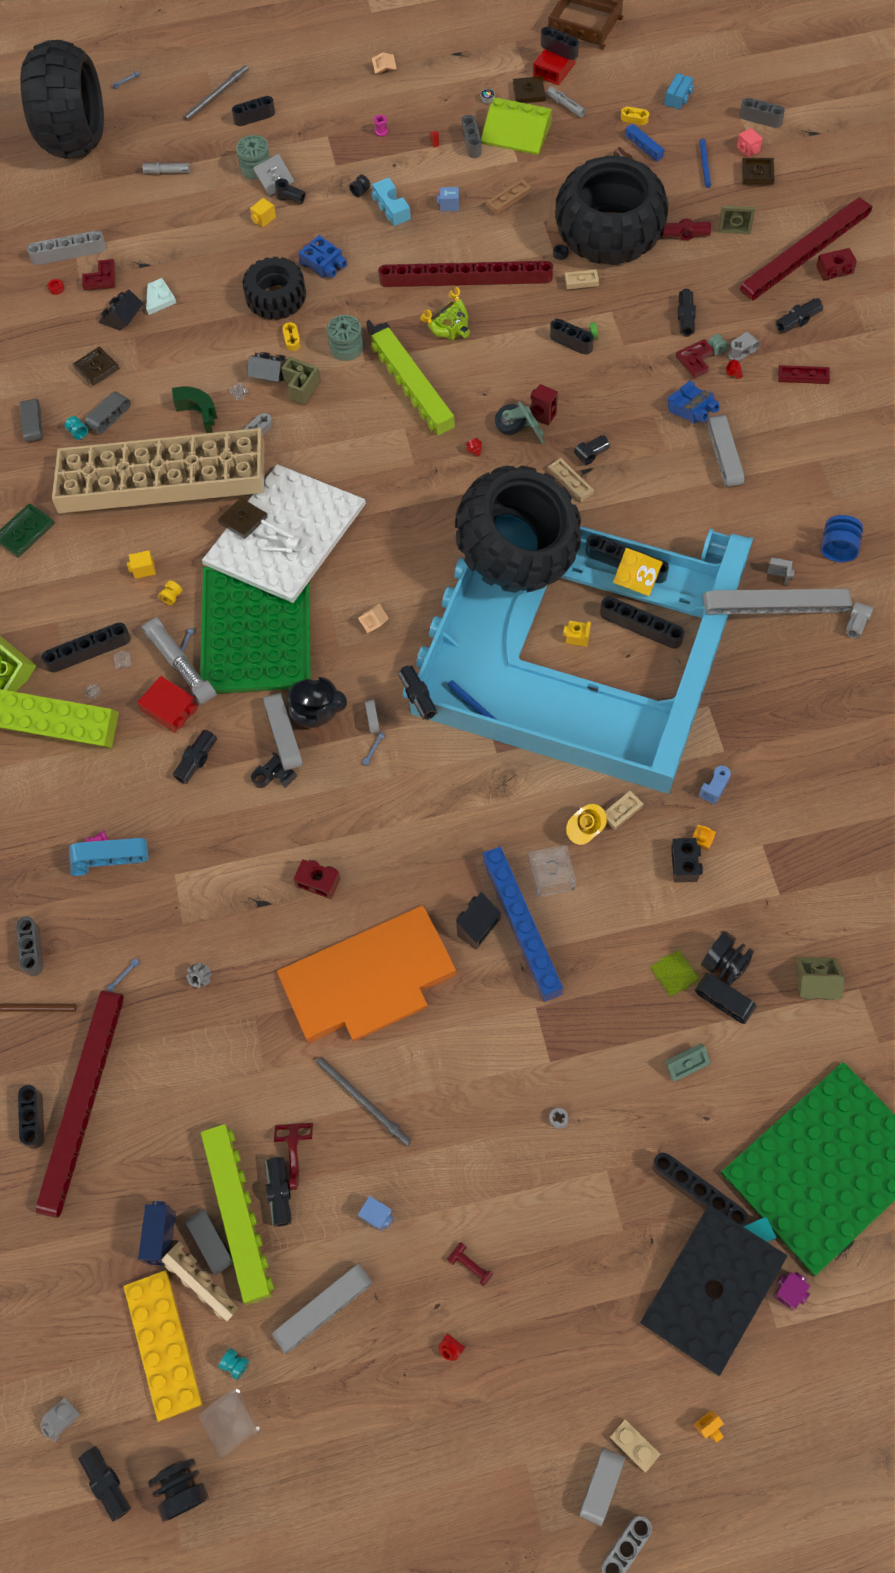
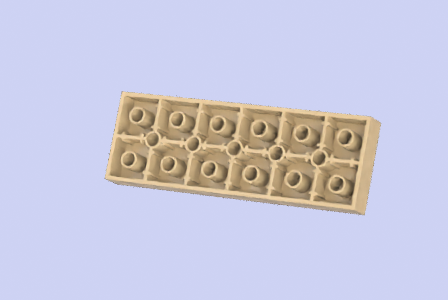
M261 428L57 449L52 493L53 503L58 513L264 493L265 443Z

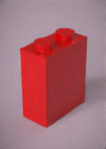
M544 49L533 63V76H542L543 80L559 86L576 64V59L569 60Z
M160 676L137 702L143 713L174 733L184 726L185 721L196 712L198 707L194 696L163 676Z

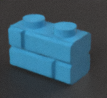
M679 73L676 74L665 93V106H673V108L680 110L683 104H687L689 94H692L694 90L692 77Z

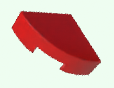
M431 131L430 140L434 148L439 147V134L437 131Z

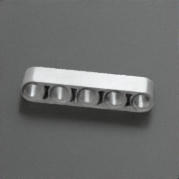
M91 231L34 242L27 246V252L34 265H41L102 253L106 250L107 246L102 232Z
M726 415L708 417L707 429L724 486L744 485L743 469Z
M281 693L263 697L264 707L284 771L303 766Z
M358 1264L273 1332L272 1336L284 1354L293 1350L373 1284V1281L362 1266Z

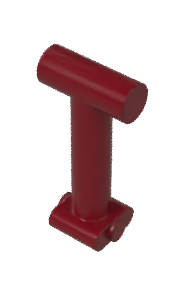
M460 1242L446 1260L452 1265L458 1260L480 1278V1284L485 1286L493 1276V1273L490 1270L485 1272L463 1253L467 1247Z

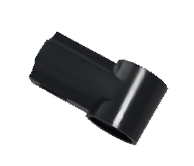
M280 178L276 180L277 199L281 201L288 199L297 204H303L306 197L305 191L289 185L286 179Z
M600 435L587 444L582 442L574 449V454L584 465H589L595 460L597 455L609 449L610 444L605 435Z

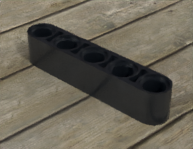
M591 535L586 540L585 553L589 558L619 568L625 549L637 550L598 535ZM645 554L663 562L655 583H664L667 580L669 564L664 560Z
M605 597L602 600L600 615L603 619L673 649H677L682 645L684 629L681 626L614 597Z
M115 623L43 652L41 659L47 670L55 673L122 647L130 642L131 636L125 624Z
M659 1153L652 1163L653 1171L701 1208L706 1210L708 1205L713 1207V1200H720L723 1204V1209L718 1210L730 1219L732 1213H737L742 1219L739 1224L741 1226L746 1224L748 1220L747 1212L733 1200L670 1154ZM665 1160L668 1163V1168L661 1169L657 1161ZM683 1173L686 1176V1182H678L675 1174ZM694 1187H702L705 1191V1195H696L694 1192Z

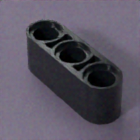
M552 27L541 29L542 48L569 60L578 58V39Z
M263 96L234 105L232 107L234 124L244 126L273 117L275 115L273 98L271 96Z
M561 319L551 321V340L584 355L590 354L593 351L594 336L592 333Z
M706 973L695 988L698 996L742 1024L747 1023L757 1008V1005L751 999L710 973Z
M24 1085L18 1091L19 1138L22 1144L28 1148L38 1149L44 1143L42 1093L34 1086ZM34 1092L33 1098L27 1101L28 1094ZM31 1113H35V1117L31 1121H27L28 1116ZM35 1133V1139L32 1142H28L29 1136Z

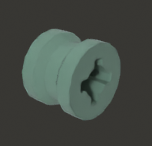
M721 334L712 336L708 341L716 356L723 354L729 346L727 341L723 340Z

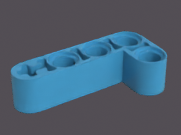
M144 838L74 843L70 845L68 855L70 873L73 876L87 874L89 867L142 863L149 859L147 840Z

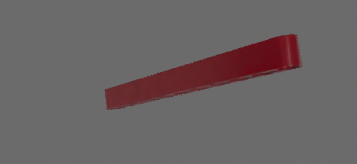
M858 197L746 279L740 287V292L752 301L756 300L864 220L872 211V205Z
M550 261L385 264L379 267L378 274L379 283L383 287L545 284L553 280V264Z
M102 990L99 994L36 1203V1214L59 1218L62 1213L124 1000L122 993Z

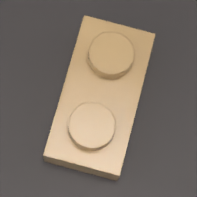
M597 269L565 273L564 278L567 289L599 286Z
M629 791L605 811L607 823L616 830L643 807V803Z
M626 1419L610 1436V1439L644 1473L648 1471L661 1455Z

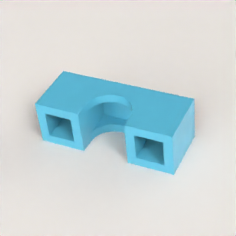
M390 178L372 184V197L374 201L378 202L380 210L385 212L388 221H391L396 226L411 219L409 205L403 197L397 199L396 187Z

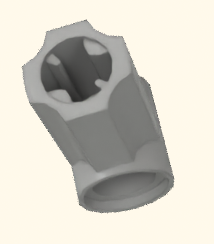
M855 602L850 615L851 619L845 631L848 637L853 639L861 637L873 607Z

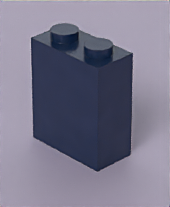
M152 1201V1204H145L138 1260L147 1265L165 1266L162 1259L172 1249L176 1212L170 1208V1205H166V1202Z

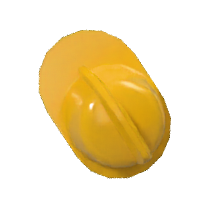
M587 804L579 809L567 822L566 833L568 838L578 845L590 842L605 828L607 816L604 809L596 804Z

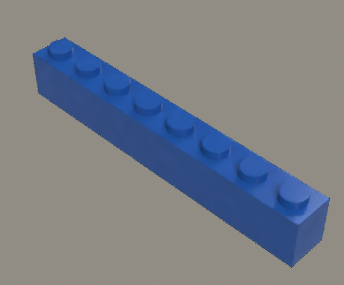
M501 846L484 852L483 864L543 1002L561 996L563 986Z

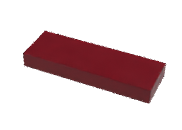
M779 365L778 382L829 384L830 367Z

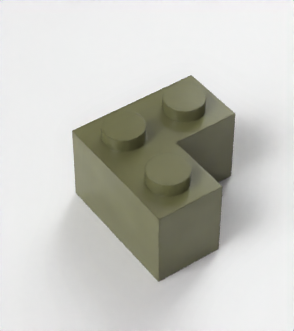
M289 357L281 368L284 382L289 383L290 399L305 405L321 382L319 368Z

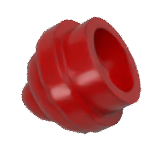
M478 438L467 442L466 450L468 453L480 456L482 442Z

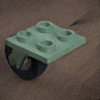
M521 401L518 402V405H505L496 413L495 424L501 433L513 435L523 427L531 426L541 443H545L542 438L544 435L528 406L524 407Z

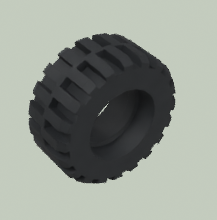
M273 256V258L266 257L264 260H258L256 264H252L244 274L242 283L247 305L259 317H266L269 320H272V318L276 320L282 317L287 318L290 314H295L297 309H300L305 302L306 288L304 276L300 267L291 260L288 261L284 257L278 258L277 256ZM271 286H284L283 288L276 291L265 290Z

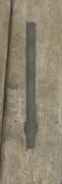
M244 65L239 70L234 71L230 78L185 114V120H190L231 84L239 81L242 75L249 70L248 66Z
M323 1057L316 1061L325 1072L384 1125L392 1137L395 1136L406 1147L410 1145L412 1140L401 1130V1127L396 1122H392Z

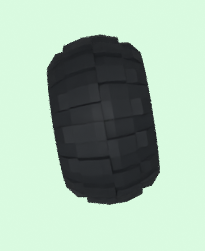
M47 40L39 43L26 55L20 74L22 105L29 131L37 144L49 154H52V156L64 159L80 158L89 154L91 149L97 147L103 134L104 109L97 71L91 58L80 47L74 46V43L64 40Z
M604 156L590 159L585 164L577 166L567 176L564 184L562 183L556 198L555 219L563 242H566L570 250L578 256L597 264L617 265L636 260L641 257V254H645L656 245L667 222L668 199L662 181L647 165L629 157ZM605 211H614V212H619V213L612 214V213H604V212H605Z
M510 465L498 467L491 474L487 472L477 478L463 495L455 518V528H458L455 538L458 550L465 555L464 562L471 571L476 570L482 575L481 580L491 586L497 584L504 589L503 591L516 593L521 589L527 591V593L533 592L559 580L574 563L582 538L580 513L577 506L571 503L572 496L568 490L554 481L555 478L548 473L542 474L537 472L535 468L522 465L518 468ZM499 515H512L523 520L529 525L536 536L537 550H526L509 542L499 532L493 518Z

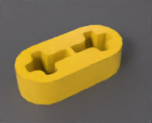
M624 107L621 110V120L627 123L645 125L649 122V112L645 109Z
M292 322L284 324L283 334L286 348L289 351H297L301 347L297 326Z

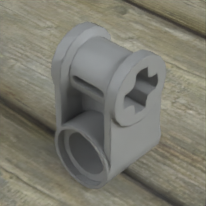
M749 332L743 333L731 342L728 358L741 361L758 349L760 341Z

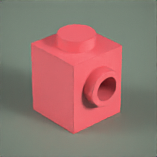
M750 128L739 134L737 147L747 157H750L760 152L763 138Z

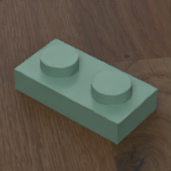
M702 1043L665 1061L669 1076L673 1082L711 1064L706 1048Z

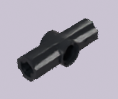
M683 289L679 292L678 296L680 334L684 337H690L695 332L696 305H694L693 292L690 289Z
M814 298L802 306L799 304L795 305L787 315L776 321L777 330L780 333H786L796 326L802 327L806 325L811 317L823 310L822 301L819 298Z
M406 665L398 671V676L405 687L409 701L415 705L423 720L432 719L437 714V709L430 698L426 684L420 680L413 666Z
M202 730L193 745H189L185 749L182 761L172 774L179 782L187 784L198 768H202L206 763L208 752L217 741V737L212 732Z
M284 1157L270 1158L265 1160L268 1181L266 1193L271 1208L272 1226L281 1227L292 1224L289 1203L291 1192L289 1181L286 1178Z
M94 1446L84 1452L78 1460L90 1480L89 1486L98 1500H101L112 1522H115L132 1508L119 1487L121 1484L118 1476L111 1467H108L98 1447Z

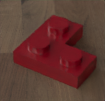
M114 259L98 260V272L82 274L83 289L93 290L115 287Z
M703 339L676 352V358L695 379L708 373L709 367L702 359L713 355L714 350Z

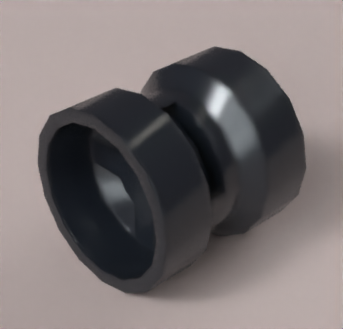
M361 174L356 178V181L349 185V189L354 196L361 197L364 191L370 188L371 184L368 178Z

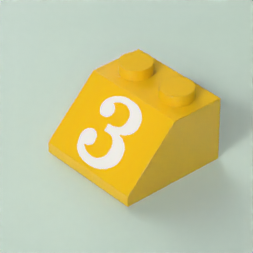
M626 548L613 583L650 597L663 562Z

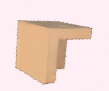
M382 52L372 58L376 74L386 70L394 71L397 69L394 54Z
M380 603L358 617L367 633L382 626L389 619Z

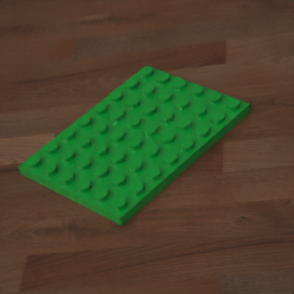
M203 567L200 677L203 681L207 680L211 684L216 694L290 689L298 681L307 678L311 680L310 581L294 603L215 569Z
M842 1062L722 1170L721 1174L761 1219L767 1217L773 1232L812 1276L815 1277L895 1201V1114Z

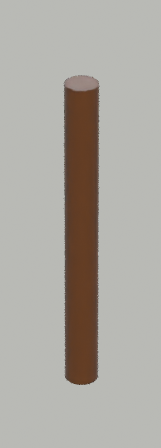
M0 1003V1012H76L77 1009L76 1004Z

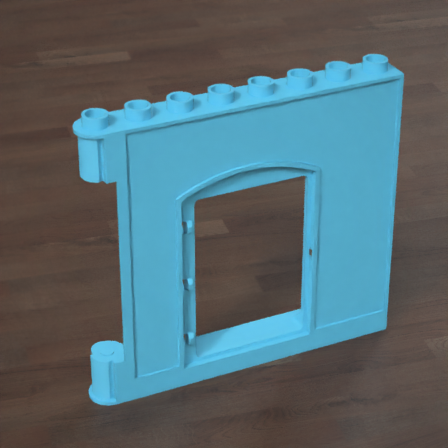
M499 515L493 518L497 529L509 542L526 550H537L536 536L529 525L523 520L512 515ZM580 526V531H582L580 549L577 551L574 563L561 578L702 619L677 694L672 699L662 701L646 698L520 660L519 656L548 585L528 593L522 589L516 593L503 591L504 589L497 584L491 586L481 580L483 576L476 570L471 571L464 562L465 558H460L454 574V578L459 579L455 588L449 586L446 588L442 600V607L446 608L443 618L439 616L433 618L429 636L434 639L430 647H421L416 661V666L421 668L418 677L426 684L430 698L437 709V714L429 720L669 794L729 614H706L702 595L712 590L738 589L753 537L748 538L733 533L731 536L714 532V529L710 528L701 559ZM591 535H598L666 561L669 564L667 580L664 583H655L650 597L613 583L618 568L589 558L585 553L587 538ZM451 680L456 682L496 719L480 715L448 686V683ZM588 686L598 689V691L588 689ZM404 687L403 697L408 699ZM410 702L411 714L421 717L415 705Z

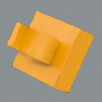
M698 825L692 838H697V845H700L701 849L709 851L716 832L706 826Z
M712 1410L693 1424L696 1430L706 1439L710 1436L717 1443L724 1437L719 1430L724 1423Z

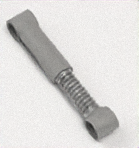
M157 617L141 626L147 638L154 643L171 667L176 669L190 686L193 696L200 705L217 696L211 684L207 680L203 681L191 666L187 656L168 634Z

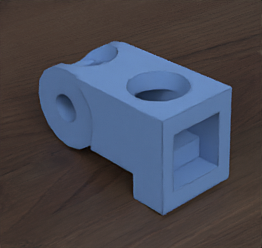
M726 766L716 767L711 783L709 785L703 784L698 797L716 805L731 776L729 768Z

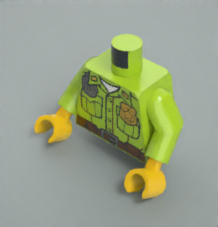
M458 287L454 288L456 295L453 294L452 290L449 291V297L454 299L455 302H449L433 316L428 309L420 316V320L427 322L428 327L437 337L454 340L459 335L467 338L470 334L468 329L469 317L462 299L458 297L460 294Z

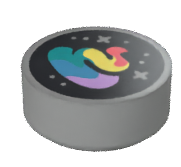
M482 90L480 93L481 101L486 104L492 103L495 97L494 90Z

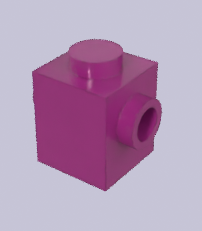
M790 1272L787 1275L782 1274L776 1283V1286L779 1288L773 1297L793 1311L799 1303L803 1305L810 1296V1293L807 1292L810 1285L806 1283L807 1279L798 1272Z

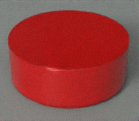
M53 279L47 285L49 292L53 295L61 294L65 289L60 279Z

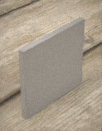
M279 154L253 167L254 172L269 196L276 193V180L280 178L286 179L289 185L295 182Z

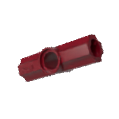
M685 218L679 223H666L662 232V238L680 237L683 241H689L695 236H710L711 222H692L691 219Z

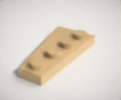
M179 1241L162 1259L165 1267L170 1272L176 1273L186 1287L192 1288L203 1303H208L219 1318H224L228 1321L238 1307L220 1286L214 1287L212 1285L211 1276L207 1271H200L195 1264L197 1260L192 1254L187 1256L183 1252L184 1245Z

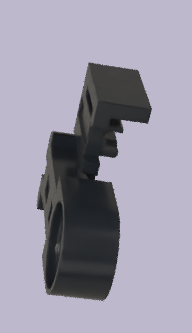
M273 752V757L263 767L259 765L253 771L251 779L257 788H264L274 778L278 777L283 787L286 788L297 775L292 769L284 771L280 757L277 753ZM259 775H265V779L263 781H256V778Z

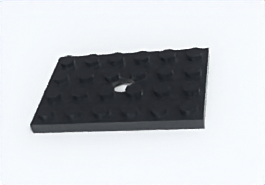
M708 1205L640 1323L720 1377L788 1255ZM717 1280L722 1284L723 1293L719 1298L713 1299L706 1294L705 1285L708 1281Z

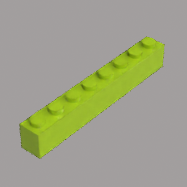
M388 327L371 335L373 351L377 352L380 361L386 364L388 372L394 375L396 383L402 386L404 394L410 397L414 408H418L422 419H426L430 430L434 431L438 436L455 428L454 415Z
M226 1124L202 1131L201 1136L243 1303L250 1305L273 1297L271 1292L274 1290L273 1280L271 1276L267 1277L266 1268H269L266 1255H262L260 1247L263 1246L260 1233L256 1234L254 1225H257L256 1215L254 1211H250L249 1204L252 1203L249 1191H245L243 1184L246 1182L245 1173L239 1169L238 1162H241L238 1149L234 1150L233 1142L236 1141L234 1131L229 1129Z

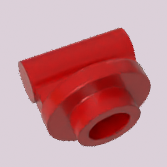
M733 359L727 364L726 373L728 376H736L737 379L743 377L738 360Z
M448 1333L439 1344L441 1356L450 1361L457 1360L466 1348Z

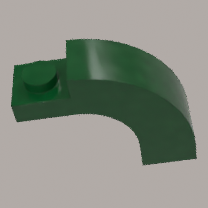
M181 386L172 388L176 411L194 410L202 414L206 433H213L214 419H218L211 397L195 387Z

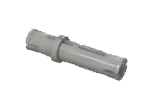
M553 86L548 88L547 95L553 98L557 104L563 105L580 118L585 115L586 109L568 98L564 92L558 91Z
M143 163V173H157V175H161V173H190L189 163Z

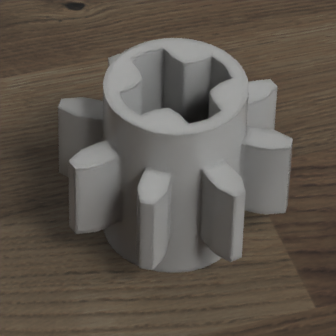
M198 962L196 965L192 964L187 969L189 973L186 975V978L191 986L200 989L203 985L207 986L211 982L209 977L212 973L207 965Z

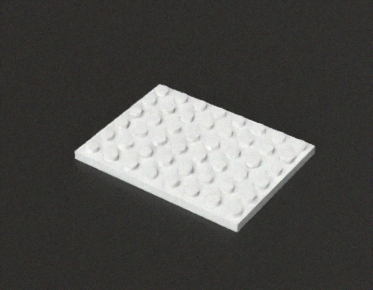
M277 464L264 480V493L253 494L248 502L267 513L268 518L265 521L290 534L301 537L302 544L298 551L293 550L292 553L262 550V546L286 548V545H284L285 536L261 523L246 539L226 529L202 559L203 565L294 603L365 506V499Z

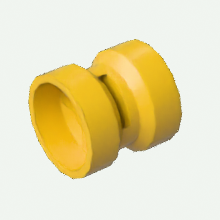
M168 580L165 584V589L160 591L158 597L164 603L172 606L176 602V597L180 596L183 589L176 582Z

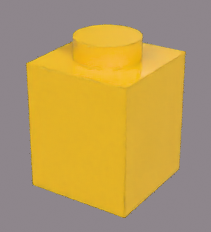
M262 198L250 208L252 221L261 227H265L276 218L274 205L265 198Z
M150 550L129 554L130 562H127L129 573L132 572L135 579L156 575Z

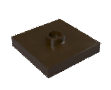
M542 76L513 79L516 102L532 103L546 101Z
M742 158V184L774 185V158Z
M100 346L73 363L74 368L92 386L120 369L119 365Z
M240 498L218 518V523L246 539L261 524V520L268 518V515L255 505Z

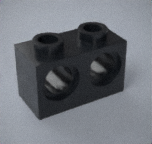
M673 838L671 843L673 881L698 882L699 876L703 873L702 863H699L698 857H701V846L697 845V838ZM682 849H688L691 853H684ZM690 867L692 871L687 872L683 868Z

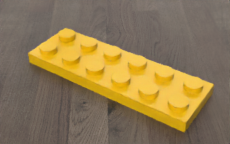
M165 1270L125 1285L124 1290L157 1421L161 1422L202 1406L203 1402L168 1271Z

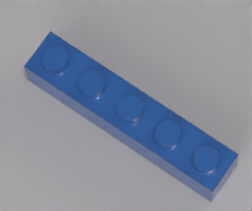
M631 124L626 127L625 136L657 162L664 157L665 149L637 126Z

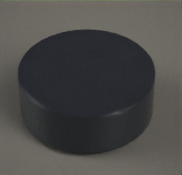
M557 245L553 248V257L555 259L564 260L568 257L569 249L565 245Z

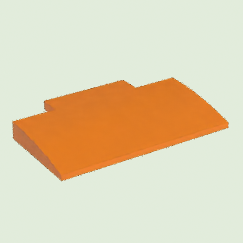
M423 905L277 970L308 1043L345 1026L353 1042L428 1008L421 991L457 975L449 954Z

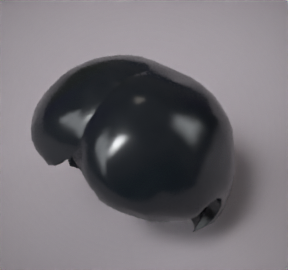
M318 677L319 680L307 678L294 683L288 691L289 714L297 724L308 728H317L325 725L336 713L346 708L347 698L345 694L337 690L331 680L325 677Z

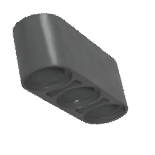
M745 98L742 100L740 118L778 128L782 125L785 109L780 105Z
M465 115L462 117V135L467 153L471 158H478L481 155V138L476 120L472 115Z
M117 391L112 392L88 414L85 419V425L98 434L104 433L129 409L130 400Z
M38 399L20 401L22 433L25 442L43 440L41 408Z
M24 916L16 924L19 964L29 976H37L43 970L40 928L31 917ZM31 925V928L25 931V928ZM33 943L30 949H26L29 944ZM31 962H35L31 968H28Z
M204 1208L185 1220L187 1227L215 1276L234 1264L230 1252Z

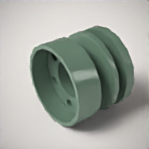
M258 135L246 136L236 146L240 170L247 178L259 179L253 167L270 158L267 140Z
M350 315L336 316L327 325L330 352L338 360H354L363 352L362 329L360 322L355 317Z

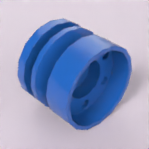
M848 515L830 517L826 521L824 528V537L821 545L822 555L834 562H849L856 559L860 552L863 524L857 518Z

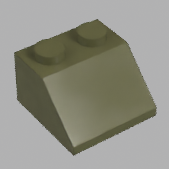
M721 206L718 233L750 234L755 207Z
M795 957L796 985L800 998L808 1000L814 998H824L826 1000L842 999L845 976L837 958Z

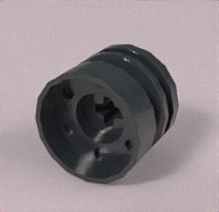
M724 931L706 954L701 966L711 973L720 967L722 971L719 979L722 980L727 973L730 974L726 984L731 986L746 971L755 951L750 948L745 954H742L746 945L743 943L735 949L734 945L737 938Z
M194 1458L176 1462L161 1470L148 1481L150 1488L161 1485V1488L152 1493L153 1497L165 1495L166 1499L157 1506L162 1522L171 1520L209 1499L204 1483L192 1485L191 1481L200 1474L199 1470L187 1472L196 1465Z

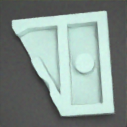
M162 278L147 285L146 310L148 315L176 303L175 297Z

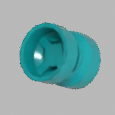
M71 416L66 420L65 429L76 440L83 439L87 435L88 428L77 416Z
M229 1348L221 1359L218 1368L224 1372L229 1371L231 1377L238 1381L247 1369L250 1360L244 1356H238L236 1350Z

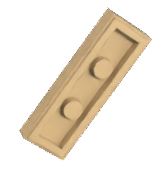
M562 458L547 466V470L580 503L594 494V489Z

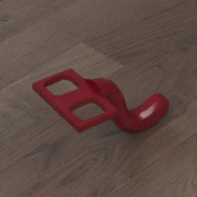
M313 1123L275 1125L274 1142L286 1141L288 1144L290 1190H297L299 1186L298 1143L300 1140L312 1139ZM300 1128H310V1134L298 1135V1130ZM278 1130H289L288 1136L277 1137Z

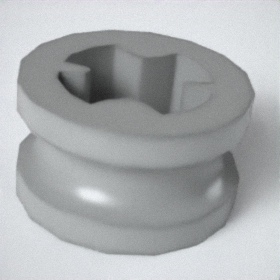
M556 1108L549 1115L550 1123L554 1128L562 1129L567 1126L569 1118L564 1109ZM557 1113L560 1116H565V1118H562L563 1122L560 1124L558 1121H553V1118L555 1119V1114Z

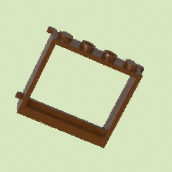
M559 0L548 17V27H552L576 39L597 44L603 50L605 48L603 43L617 20L623 19V15H621L623 0ZM570 2L611 14L601 30L559 18Z

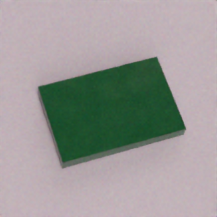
M29 503L0 530V545L19 558L55 522Z

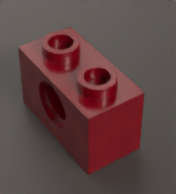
M845 248L820 254L816 268L824 281L853 274L857 260L851 249Z
M539 384L537 389H534L530 395V410L537 421L549 426L557 414L558 391Z
M302 859L293 881L297 888L332 899L340 882V875L334 867H324L314 860L307 861ZM317 875L322 876V878L319 880L313 879Z

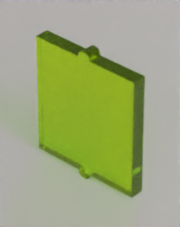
M679 950L668 957L664 956L660 962L651 966L652 971L671 997L682 990H687L688 986L699 980Z

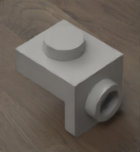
M771 558L767 574L785 577L784 585H788L789 579L792 580L795 569H791L793 561Z
M64 1398L43 1416L40 1424L41 1431L46 1438H51L56 1442L60 1434L75 1422L80 1414Z

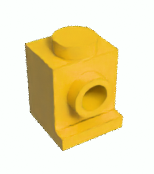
M569 621L568 626L565 625L563 636H566V644L587 647L591 622Z

